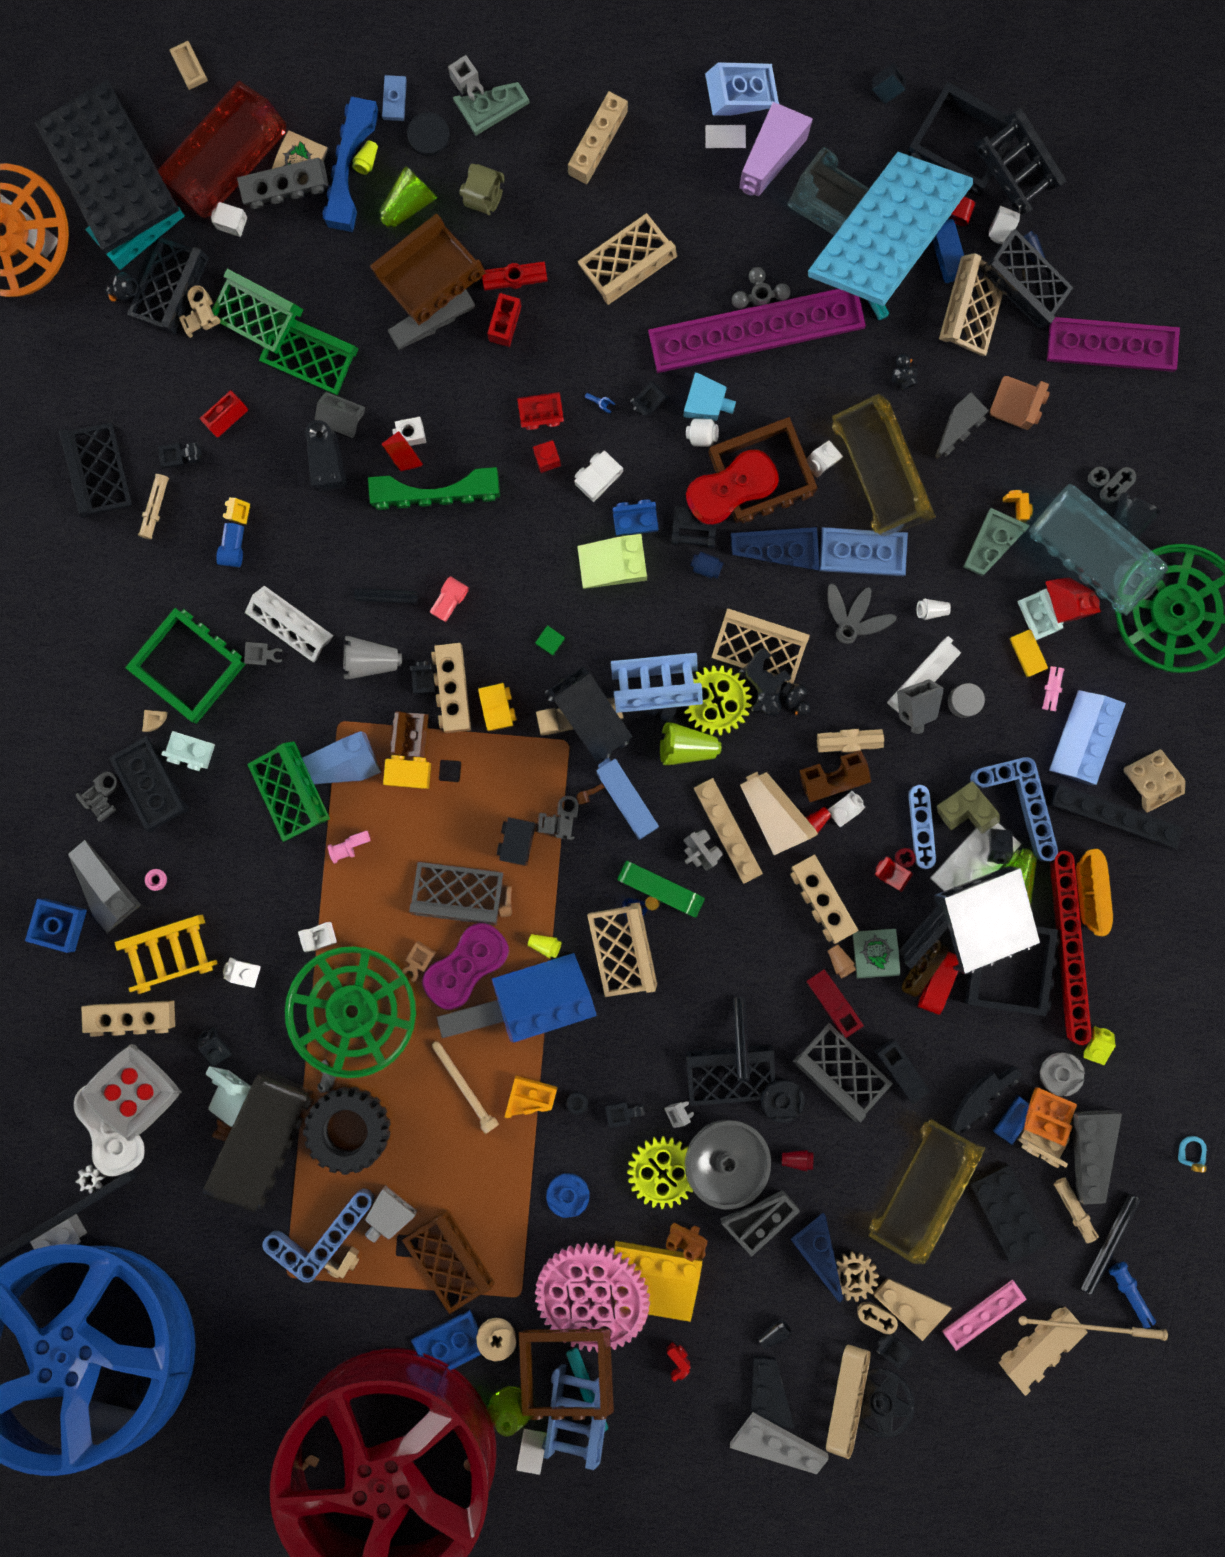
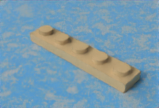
M712 778L695 787L694 790L743 884L763 874L714 779Z

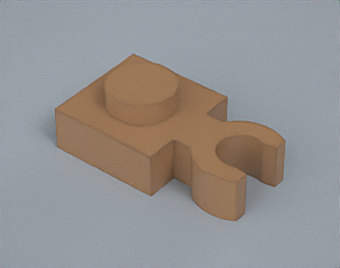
M417 941L405 960L410 965L402 970L403 973L406 975L408 971H411L413 973L411 982L416 981L420 974L419 969L424 972L436 952Z

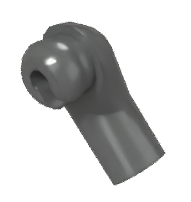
M326 1059L322 1061V1063L330 1066ZM321 1072L323 1075L317 1087L321 1093H326L333 1088L336 1077Z

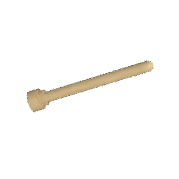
M437 1041L434 1042L432 1048L480 1118V1124L482 1125L480 1128L484 1134L488 1133L499 1125L495 1117L492 1118L491 1115L486 1113L441 1044Z

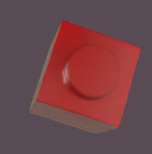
M553 440L533 447L541 473L561 466Z

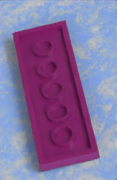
M1055 317L1049 326L1047 361L1175 372L1177 370L1180 328Z

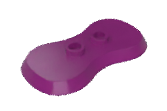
M477 923L468 927L462 934L455 950L449 956L435 962L426 970L422 980V986L426 995L443 1009L453 1010L461 1007L470 997L478 980L504 964L509 953L507 941L497 929L489 924Z

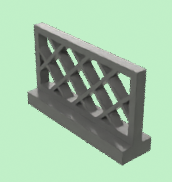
M418 862L409 912L411 915L486 923L497 926L503 873ZM422 868L431 869L435 873V876L426 883L421 878ZM446 871H452L457 878L446 885L440 876ZM467 874H474L478 881L468 888L462 881V878ZM489 876L498 877L497 886L492 890H489L483 883ZM438 878L444 885V888L434 895L428 885ZM460 881L466 890L455 897L449 888ZM481 883L488 893L477 900L471 890ZM426 887L432 897L426 902L417 901L418 892ZM448 890L454 899L448 904H441L437 897ZM494 891H496V897L492 894ZM469 893L475 902L469 907H463L458 900ZM490 895L495 901L494 910L484 909L480 902Z
M830 1023L792 1061L855 1122H861L866 1117V1113L893 1084ZM828 1031L835 1036V1045H824V1036ZM847 1047L851 1051V1060L840 1061V1048ZM813 1048H821V1061H813L807 1054ZM824 1048H836V1061H825ZM863 1062L867 1066L866 1076H856L855 1063ZM825 1063H836L837 1076L830 1077L826 1074ZM840 1063H851L852 1076H841ZM852 1078L853 1091L845 1092L841 1088V1079ZM856 1078H867L868 1091H857ZM871 1078H879L885 1083L879 1091H872ZM868 1093V1104L862 1108L857 1103V1094Z

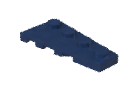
M817 527L731 533L732 555L819 571Z

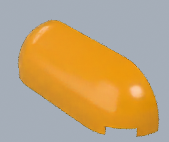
M1091 849L1085 852L1076 866L1081 919L1083 924L1087 925L1095 935L1106 936L1111 931L1113 923L1108 865L1101 850Z

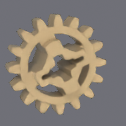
M853 1251L850 1252V1257L842 1254V1261L835 1260L838 1265L839 1280L841 1271L844 1273L842 1284L840 1281L842 1294H845V1298L848 1301L851 1299V1296L854 1297L856 1302H858L859 1296L867 1299L865 1293L873 1294L874 1292L871 1287L878 1286V1283L874 1280V1278L879 1277L877 1272H873L876 1269L875 1264H870L871 1259L869 1257L863 1259L861 1252L857 1257H855ZM866 1270H868L869 1274L868 1281H866L864 1275L866 1274ZM852 1273L858 1275V1279H851L850 1275Z

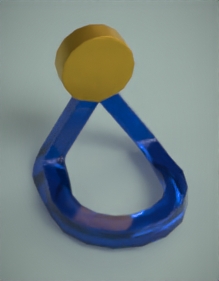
M651 896L646 901L627 898L622 902V907H628L629 903L644 905L643 917L648 909L655 910L660 905V901ZM624 913V916L628 921L627 913Z

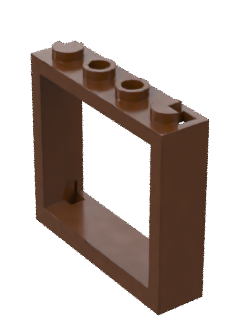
M790 417L709 447V456L716 473L725 470L720 458L721 456L787 432L806 480L807 486L741 511L740 507L737 506L732 511L736 523L740 521L742 523L754 520L753 516L762 514V516L769 515L774 512V508L780 506L782 509L794 504L793 501L800 498L802 501L813 497V493L817 491V485Z
M532 1329L519 1333L522 1416H530L531 1420L543 1419V1416H551L552 1420L564 1419V1416H572L573 1420H583L585 1416H593L594 1420L607 1419L606 1416L614 1412L610 1329ZM597 1341L600 1407H534L531 1342Z

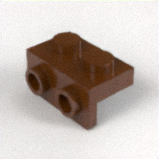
M395 712L391 754L424 758L429 715Z

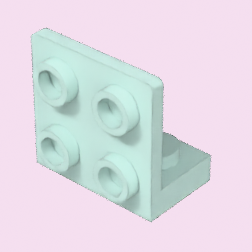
M209 1066L206 1075L213 1079V1084L218 1086L210 1103L209 1110L229 1126L236 1127L253 1087L229 1070Z

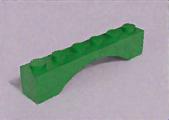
M497 467L475 469L461 481L438 489L409 487L391 476L368 477L370 504L372 507H376L377 510L389 509V506L396 505L397 508H408L410 504H419V506L425 507L431 506V503L440 502L441 505H449L453 501L461 500V503H472L474 499L494 501L495 498L500 497Z

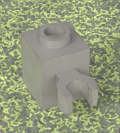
M466 55L448 66L450 78L462 95L468 92L469 99L474 101L475 97L472 93L474 90H478L481 95L484 94L483 87L479 82L478 72Z

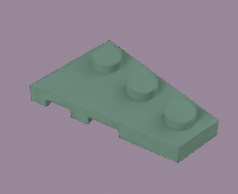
M518 82L494 87L493 90L485 91L483 95L479 91L472 92L475 97L474 101L470 100L468 96L461 97L459 95L453 97L455 104L475 136L529 104V99Z
M990 508L963 568L983 576L1030 525Z

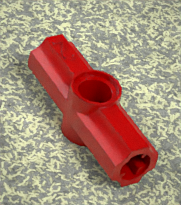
M545 262L524 265L511 263L507 267L485 270V274L482 276L484 290L506 287L518 289L522 285L548 282ZM512 273L520 275L517 279H511L509 276Z

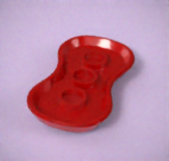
M744 451L725 470L715 474L703 475L693 480L687 488V503L694 516L702 523H720L743 502L761 499L770 495L778 485V472L770 457L763 451Z

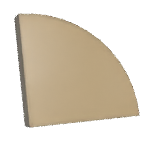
M144 710L142 731L151 732L158 729L165 722L168 712Z

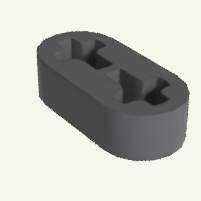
M1129 467L1119 470L1102 487L1100 491L1102 501L1108 504L1117 501L1121 493H1125L1136 481L1135 471ZM1127 473L1129 481H1125L1121 485L1119 481L1123 478L1122 475ZM1116 487L1117 490L1113 493L1114 496L1109 498L1107 496L1108 490Z

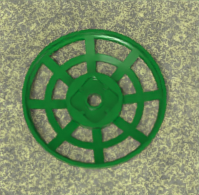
M1173 544L1156 548L1133 563L1119 584L1116 594L1115 614L1123 640L1138 658L1150 666L1166 672L1189 673L1208 668L1225 657V646L1215 654L1207 645L1218 633L1221 623L1225 624L1223 601L1218 588L1225 585V561L1217 554L1202 547L1188 544ZM1165 553H1185L1182 565L1167 566L1156 570L1151 561L1153 557ZM1194 555L1201 556L1212 562L1224 575L1212 581L1201 571L1192 568ZM1143 564L1149 576L1140 584L1135 596L1124 594V588L1129 578ZM1180 572L1178 583L1167 587L1160 577L1163 574ZM1192 575L1198 578L1206 587L1197 592L1194 588L1187 585L1188 576ZM1157 582L1156 589L1158 593L1153 601L1142 599L1141 596L1149 583ZM1209 594H1212L1214 598L1216 613L1205 612L1203 598ZM1121 602L1133 605V619L1138 631L1128 637L1123 626ZM1175 604L1182 607L1183 613L1181 616L1174 614L1173 606ZM1139 607L1151 610L1153 621L1143 627L1140 620ZM1203 620L1214 622L1210 632L1202 639L1195 629L1199 627ZM1157 628L1168 634L1166 646L1156 642L1149 634ZM1186 634L1195 644L1186 648H1175L1176 637ZM1143 638L1153 648L1164 652V665L1146 657L1134 644ZM1200 650L1208 659L1203 663L1193 666L1173 667L1174 655L1189 654Z
M356 946L340 947L316 956L296 975L286 998L285 1023L288 1035L295 1049L311 1066L335 1077L360 1078L384 1069L404 1051L415 1027L416 1001L408 978L391 959L368 948ZM342 953L361 954L359 966H344L332 970L325 959ZM369 957H375L386 963L396 972L399 978L388 984L380 974L367 968ZM318 964L325 975L315 984L310 996L296 994L304 977ZM357 972L355 985L343 987L337 978L339 974ZM366 975L378 981L383 988L373 994L364 988ZM329 981L335 990L329 1000L316 998L323 985ZM402 985L405 986L410 1002L409 1021L397 1018V1001L393 991ZM388 995L391 1004V1016L379 1013L377 1001ZM294 1002L307 1005V1021L311 1032L299 1038L294 1024ZM349 1005L357 1007L358 1014L356 1017L347 1015L346 1010ZM314 1007L326 1009L327 1022L319 1027L315 1023ZM376 1021L388 1024L385 1033L376 1042L370 1030ZM395 1026L406 1029L405 1037L392 1055L385 1059L379 1047L389 1039ZM331 1029L341 1035L339 1048L329 1043L322 1035ZM363 1036L368 1047L363 1049L348 1050L350 1038ZM316 1039L325 1049L337 1054L334 1066H328L317 1060L304 1046ZM372 1052L377 1062V1065L362 1070H342L345 1057H359Z

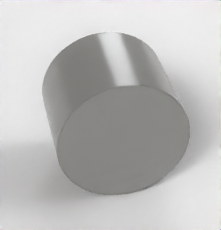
M970 683L958 686L948 696L950 711L960 718H967L977 714L985 703L982 690Z

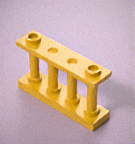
M197 915L115 942L117 951L124 949L125 953L128 952L137 985L130 987V992L137 990V993L141 994L150 991V986L198 970L200 974L213 970L212 966L217 965L218 962L217 960L208 962L198 931L200 929L199 925L205 923L203 915ZM185 929L187 933L190 932L199 961L198 966L187 969L177 937L179 936V931ZM164 936L170 941L179 972L171 975H166L157 945L159 942L158 938ZM142 943L149 947L158 979L149 982L145 980L136 951L138 949L137 945Z

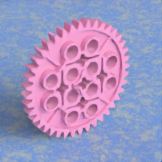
M586 1243L584 1249H582L580 1244H577L574 1250L570 1245L567 1252L561 1249L559 1254L555 1253L553 1258H549L547 1264L543 1266L536 1283L537 1289L535 1294L537 1297L535 1302L539 1303L537 1310L542 1311L540 1318H546L544 1324L552 1325L550 1329H586L584 1327L588 1329H608L604 1326L609 1327L611 1347L616 1350L618 1344L623 1347L625 1341L630 1343L632 1337L636 1338L638 1331L641 1332L643 1325H645L650 1306L648 1301L650 1294L647 1293L648 1285H644L645 1278L640 1277L641 1270L634 1271L636 1264L628 1265L629 1258L627 1257L622 1260L621 1252L614 1255V1248L607 1252L605 1245L599 1250L596 1243L593 1248H590L589 1244ZM597 1341L571 1342V1347H574L576 1343L579 1344V1350L587 1346L588 1352L591 1351L592 1347H595V1350L598 1352Z

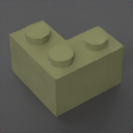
M973 781L937 806L938 815L950 830L969 818L979 832L983 834L1000 822V814Z

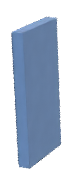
M822 527L819 571L905 576L908 533Z

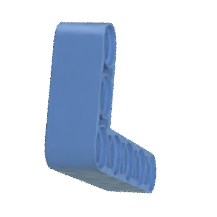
M1028 757L973 771L970 781H973L978 788L1015 780L1033 854L1040 861L1054 860L1058 854V849L1035 762ZM1021 762H1025L1028 765L1027 773L1020 771L1019 766ZM1001 767L1007 770V777L1005 779L999 776L998 771ZM980 772L984 773L987 777L984 784L978 781L977 776ZM1027 783H1031L1034 787L1032 794H1028L1025 791ZM1032 804H1036L1039 807V812L1036 816L1030 811ZM1038 825L1044 827V834L1041 837L1036 833ZM1043 846H1047L1050 850L1048 857H1044L1041 853Z
M360 1189L310 1253L306 1252L280 1231H273L264 1239L263 1249L299 1280L311 1282L374 1202V1195L368 1189ZM358 1196H365L368 1199V1204L361 1205L358 1202ZM351 1213L354 1216V1222H347L344 1214ZM331 1231H338L341 1235V1239H333L331 1237ZM270 1239H277L279 1247H273L270 1244ZM317 1249H325L327 1257L319 1256ZM287 1252H293L296 1255V1260H289ZM304 1266H311L314 1273L311 1275L307 1274L304 1271Z

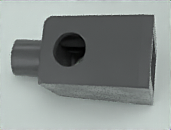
M930 679L897 691L899 718L911 726V731L916 734L923 733L924 724L932 722L938 717L944 688Z

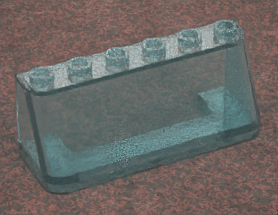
M1068 484L1029 530L1033 540L1037 543L1042 542L1052 556H1058L1068 570H1074L1078 573L1083 583L1092 585L1096 589L1095 592L1102 599L1107 598L1117 612L1124 613L1126 616L1163 579L1168 570L1163 560L1071 484Z

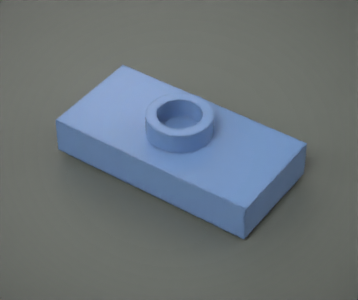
M385 75L383 120L404 121L406 76Z

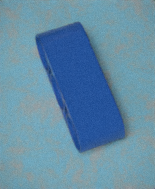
M951 218L946 220L932 239L945 283L955 281L961 256H964L955 222Z

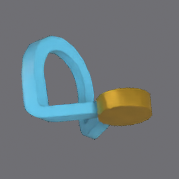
M1197 1136L1184 1138L1179 1147V1162L1192 1166L1191 1170L1206 1172L1207 1166L1204 1165L1206 1162V1144ZM1191 1141L1199 1142L1202 1148L1201 1160L1198 1163L1187 1161L1185 1157V1147Z

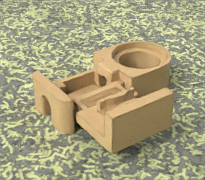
M201 286L190 288L187 297L193 310L190 315L186 317L183 315L179 319L186 334L191 338L193 337L192 332L201 327L204 330H208L219 324L220 319L214 316L210 305L213 303L208 292ZM198 292H203L202 300L195 302L194 295Z

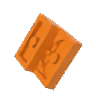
M1035 1087L1028 1107L1024 1129L1065 1146L1072 1129L1070 1122L1077 1104Z

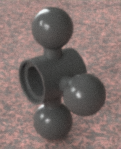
M755 267L749 272V280L755 284L752 294L747 295L743 291H738L732 297V304L734 307L742 309L748 305V302H751L754 307L769 304L770 299L774 297L777 300L784 301L789 298L791 290L784 283L778 284L774 290H771L768 284L763 283L766 277L765 271L760 267ZM763 293L766 295V298L759 299L756 295Z

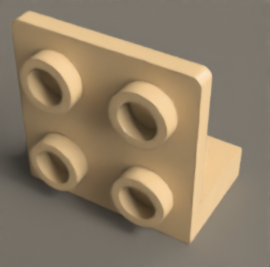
M1158 750L1124 768V773L1142 795V807L1146 813L1185 794V779L1162 750Z
M1025 1129L1022 1130L1017 1140L1023 1143V1149L1036 1157L1042 1154L1041 1158L1056 1168L1059 1165L1067 1167L1068 1163L1060 1159L1066 1145L1062 1146Z

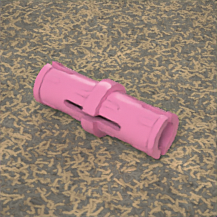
M1050 667L1048 685H1045L1044 689L1046 690L1042 707L1044 710H1048L1049 703L1051 702L1050 711H1056L1058 696L1062 692L1060 686L1063 668H1058L1057 676H1055L1057 667Z

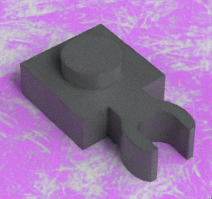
M246 642L244 664L266 666V659L280 663L282 660L275 659L273 655L275 652H282V649L267 650L268 644Z

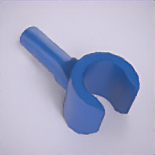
M589 393L585 395V398L598 404L606 413H611L606 407L610 403L613 405L615 403L608 397L601 399Z

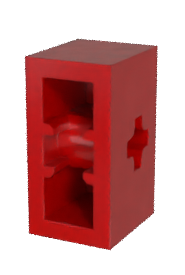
M499 293L487 333L490 342L510 347L522 308L519 298Z

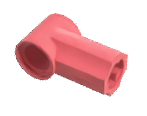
M450 576L444 583L441 594L430 610V613L446 622L456 605L460 604L466 596L469 587Z

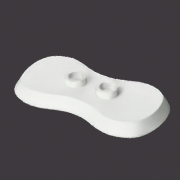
M84 1086L75 1096L74 1110L78 1119L86 1126L92 1139V1159L95 1167L107 1176H117L133 1170L141 1163L144 1157V1143L141 1137L138 1135L133 1141H127L126 1138L109 1126L80 1094L85 1088Z

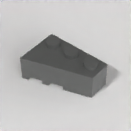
M782 1190L720 1218L730 1234L753 1256L792 1220L800 1210Z

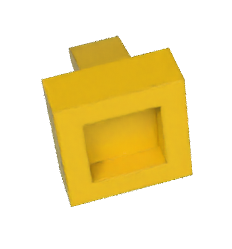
M229 498V501L225 502V505L228 507L227 512L223 513V517L239 524H246L250 503L237 498Z

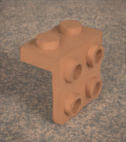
M1004 376L991 406L990 416L1029 430L1033 424H1038L1042 412L1039 410L1041 404H1045L1050 392H1047L1049 384L1041 381L1035 387L1009 376Z

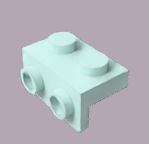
M1047 589L1018 601L1035 640L1063 629V623L1057 622Z

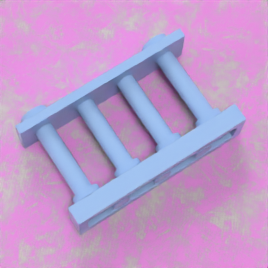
M697 653L611 661L612 680L619 679L620 691H614L616 713L703 704L701 683H694L692 672L698 671ZM684 673L685 684L672 685L671 674ZM662 675L663 686L651 688L649 676ZM641 677L642 689L629 690L628 678Z

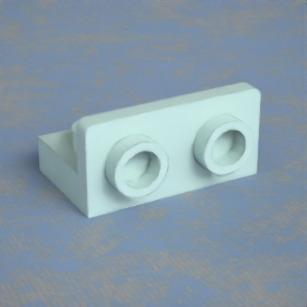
M172 731L166 752L163 751L162 755L167 757L166 761L179 765L180 761L188 763L187 768L200 771V768H208L215 744Z

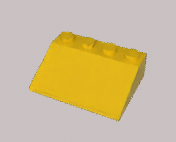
M615 1241L614 1255L621 1252L622 1260L628 1257V1265L635 1263L634 1271L641 1270L640 1277L645 1278L644 1285H648L647 1293L650 1294L648 1314L691 1322L702 1260L696 1258L691 1262L684 1257V1252Z

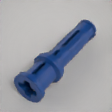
M1119 1262L1114 1264L1108 1271L1119 1284V1291L1127 1296L1143 1328L1151 1327L1149 1322L1154 1325L1156 1320L1136 1288L1137 1281L1131 1277L1127 1270V1263Z

